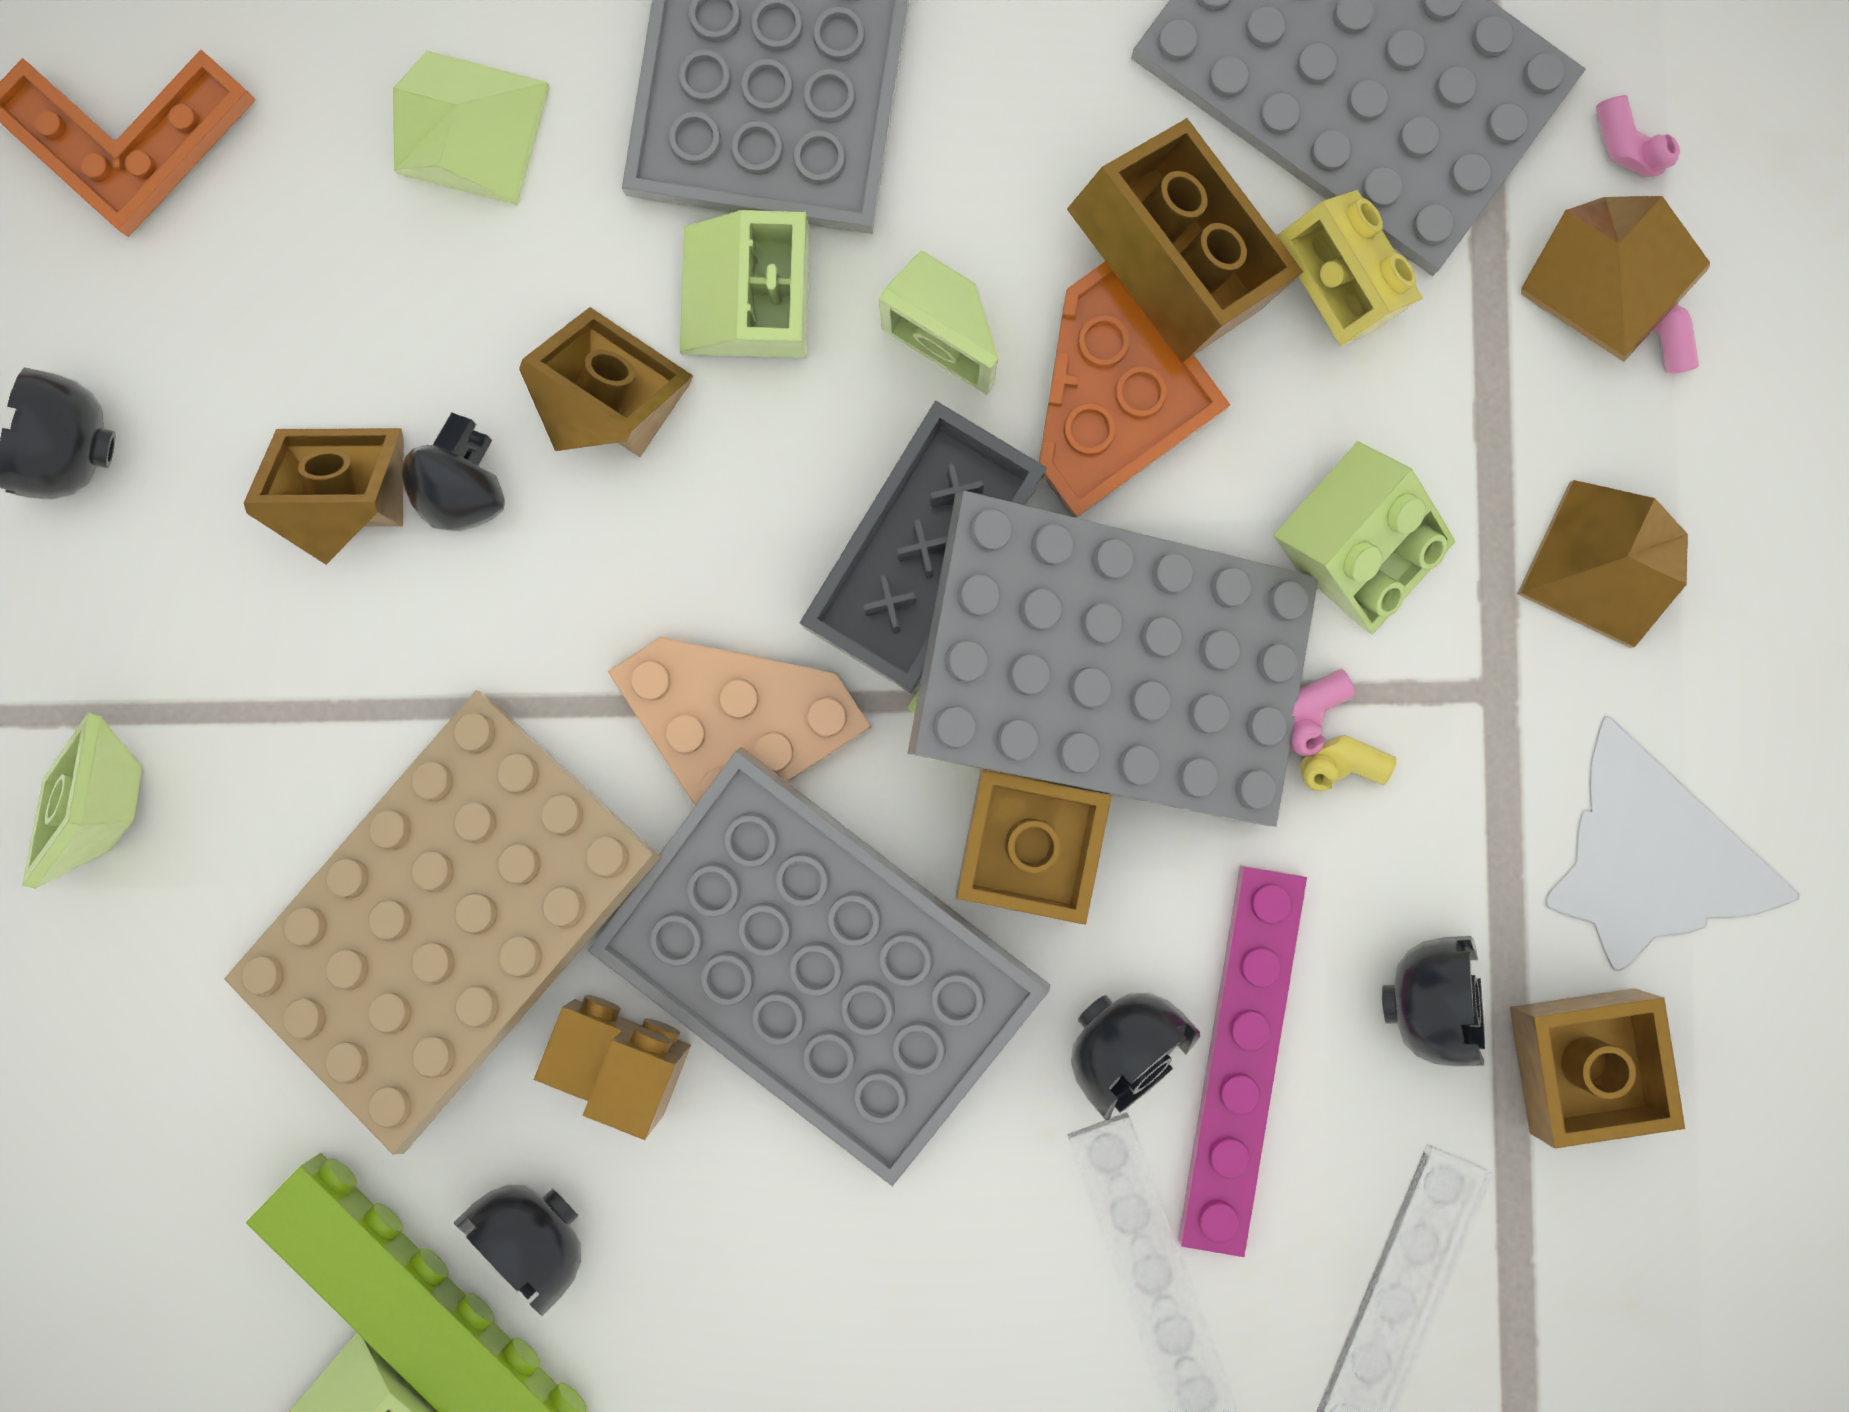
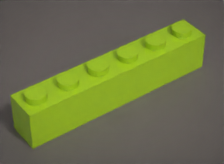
M322 1153L302 1164L247 1220L246 1224L437 1412L587 1411V1406L577 1391L565 1383L557 1384L540 1368V1358L530 1345L519 1338L511 1339L494 1323V1313L484 1300L473 1293L465 1294L448 1278L449 1270L438 1255L427 1248L419 1249L402 1233V1222L392 1210L380 1203L373 1204L356 1187L358 1182L355 1175L342 1162L333 1158L327 1159Z

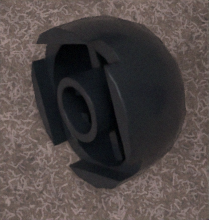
M24 367L16 378L7 407L16 409L11 428H2L0 488L6 489L5 492L28 498L56 499L73 495L89 484L96 467L109 468L114 453L116 433L115 431L104 429L102 407L93 393L80 383L58 374Z
M1472 936L1443 937L1427 940L1411 948L1398 963L1395 984L1383 985L1382 987L1385 1023H1397L1404 1044L1416 1056L1433 1064L1456 1067L1484 1066L1485 1060L1480 1049H1485L1481 978L1471 975L1470 960H1478L1477 949Z
M1130 993L1112 1002L1107 995H1104L1094 1001L1078 1018V1022L1084 1029L1073 1044L1071 1064L1076 1082L1084 1095L1100 1115L1107 1120L1111 1118L1114 1107L1121 1113L1158 1084L1173 1069L1170 1065L1172 1058L1169 1054L1178 1046L1187 1055L1200 1038V1031L1183 1012L1162 997L1151 993Z
M506 1185L491 1190L475 1201L453 1222L466 1235L470 1243L517 1292L520 1291L527 1300L536 1291L539 1293L529 1305L541 1316L563 1296L575 1280L581 1263V1243L570 1224L579 1215L553 1188L544 1197L526 1185Z

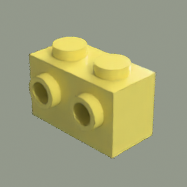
M1358 190L1320 202L1277 235L1278 239L1303 270L1299 279L1340 346L1376 331L1423 299L1415 285L1416 275L1412 266L1406 258L1395 252L1382 231L1383 221L1378 210L1370 201L1362 198Z

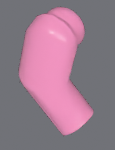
M1627 95L1607 99L1596 106L1607 153L1612 161L1643 177L1659 176L1664 173L1666 168L1675 165L1680 154L1679 145L1675 138L1669 134L1656 135L1652 138L1637 131Z
M1677 303L1653 330V332L1660 336L1665 371L1669 374L1682 373L1699 367L1692 318L1689 312Z
M1342 668L1300 689L1298 700L1294 704L1292 712L1295 720L1290 750L1295 751L1301 756H1312L1318 753L1325 743V738L1321 736L1326 711L1356 696L1354 686Z

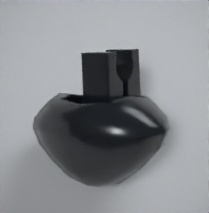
M451 412L433 445L427 444L416 447L406 455L402 478L411 505L421 519L435 529L462 531L477 527L498 516L504 510L505 498L497 476L479 467L492 439L486 434L475 431L474 428L477 424L472 419Z

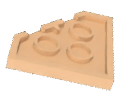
M660 637L608 671L694 805L698 803L735 751L741 747L785 781L789 782L872 727L837 673Z

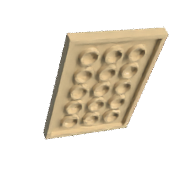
M476 690L224 980L392 1155L404 1154L652 869L661 856L492 699Z

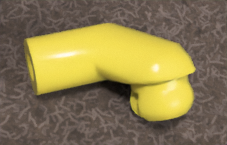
M1341 735L1325 742L1323 748L1315 755L1304 756L1300 765V771L1305 784L1318 792L1331 789L1332 783L1352 773L1384 786L1395 769L1397 758L1350 736Z

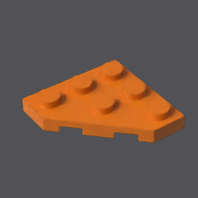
M1106 261L1066 290L1039 463L1047 467L1044 479L1071 516L1078 518L1222 414L1230 406L1228 400L1195 356H1192L1183 363L1180 361Z

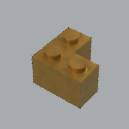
M585 995L583 1002L573 999L562 1006L533 1080L588 1101L582 1116L646 1140L664 1116L691 1045L678 1040L681 1032L666 1023L645 1018L643 1024L640 1025L619 1017L621 1008L605 999L592 995Z

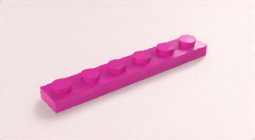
M1240 865L1178 1236L1181 1247L1245 1257L1307 877Z

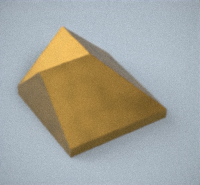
M1663 196L1602 197L1564 211L1521 288V295L1625 362L1707 272L1710 267V261Z
M591 307L525 356L519 367V371L555 451L619 443L638 457H641L689 387L693 378L692 374Z
M276 429L243 502L246 514L325 565L363 527L403 526L402 470L404 464V438L402 429Z
M1572 480L1566 488L1517 594L1618 643L1634 648L1687 585L1688 533L1653 497Z

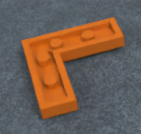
M200 49L115 141L34 66L21 58L0 81V123L110 224L129 237L256 99Z

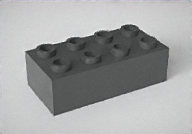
M935 400L799 622L805 630L912 694L922 677L955 494L964 490L1027 506L1042 481L1047 467Z

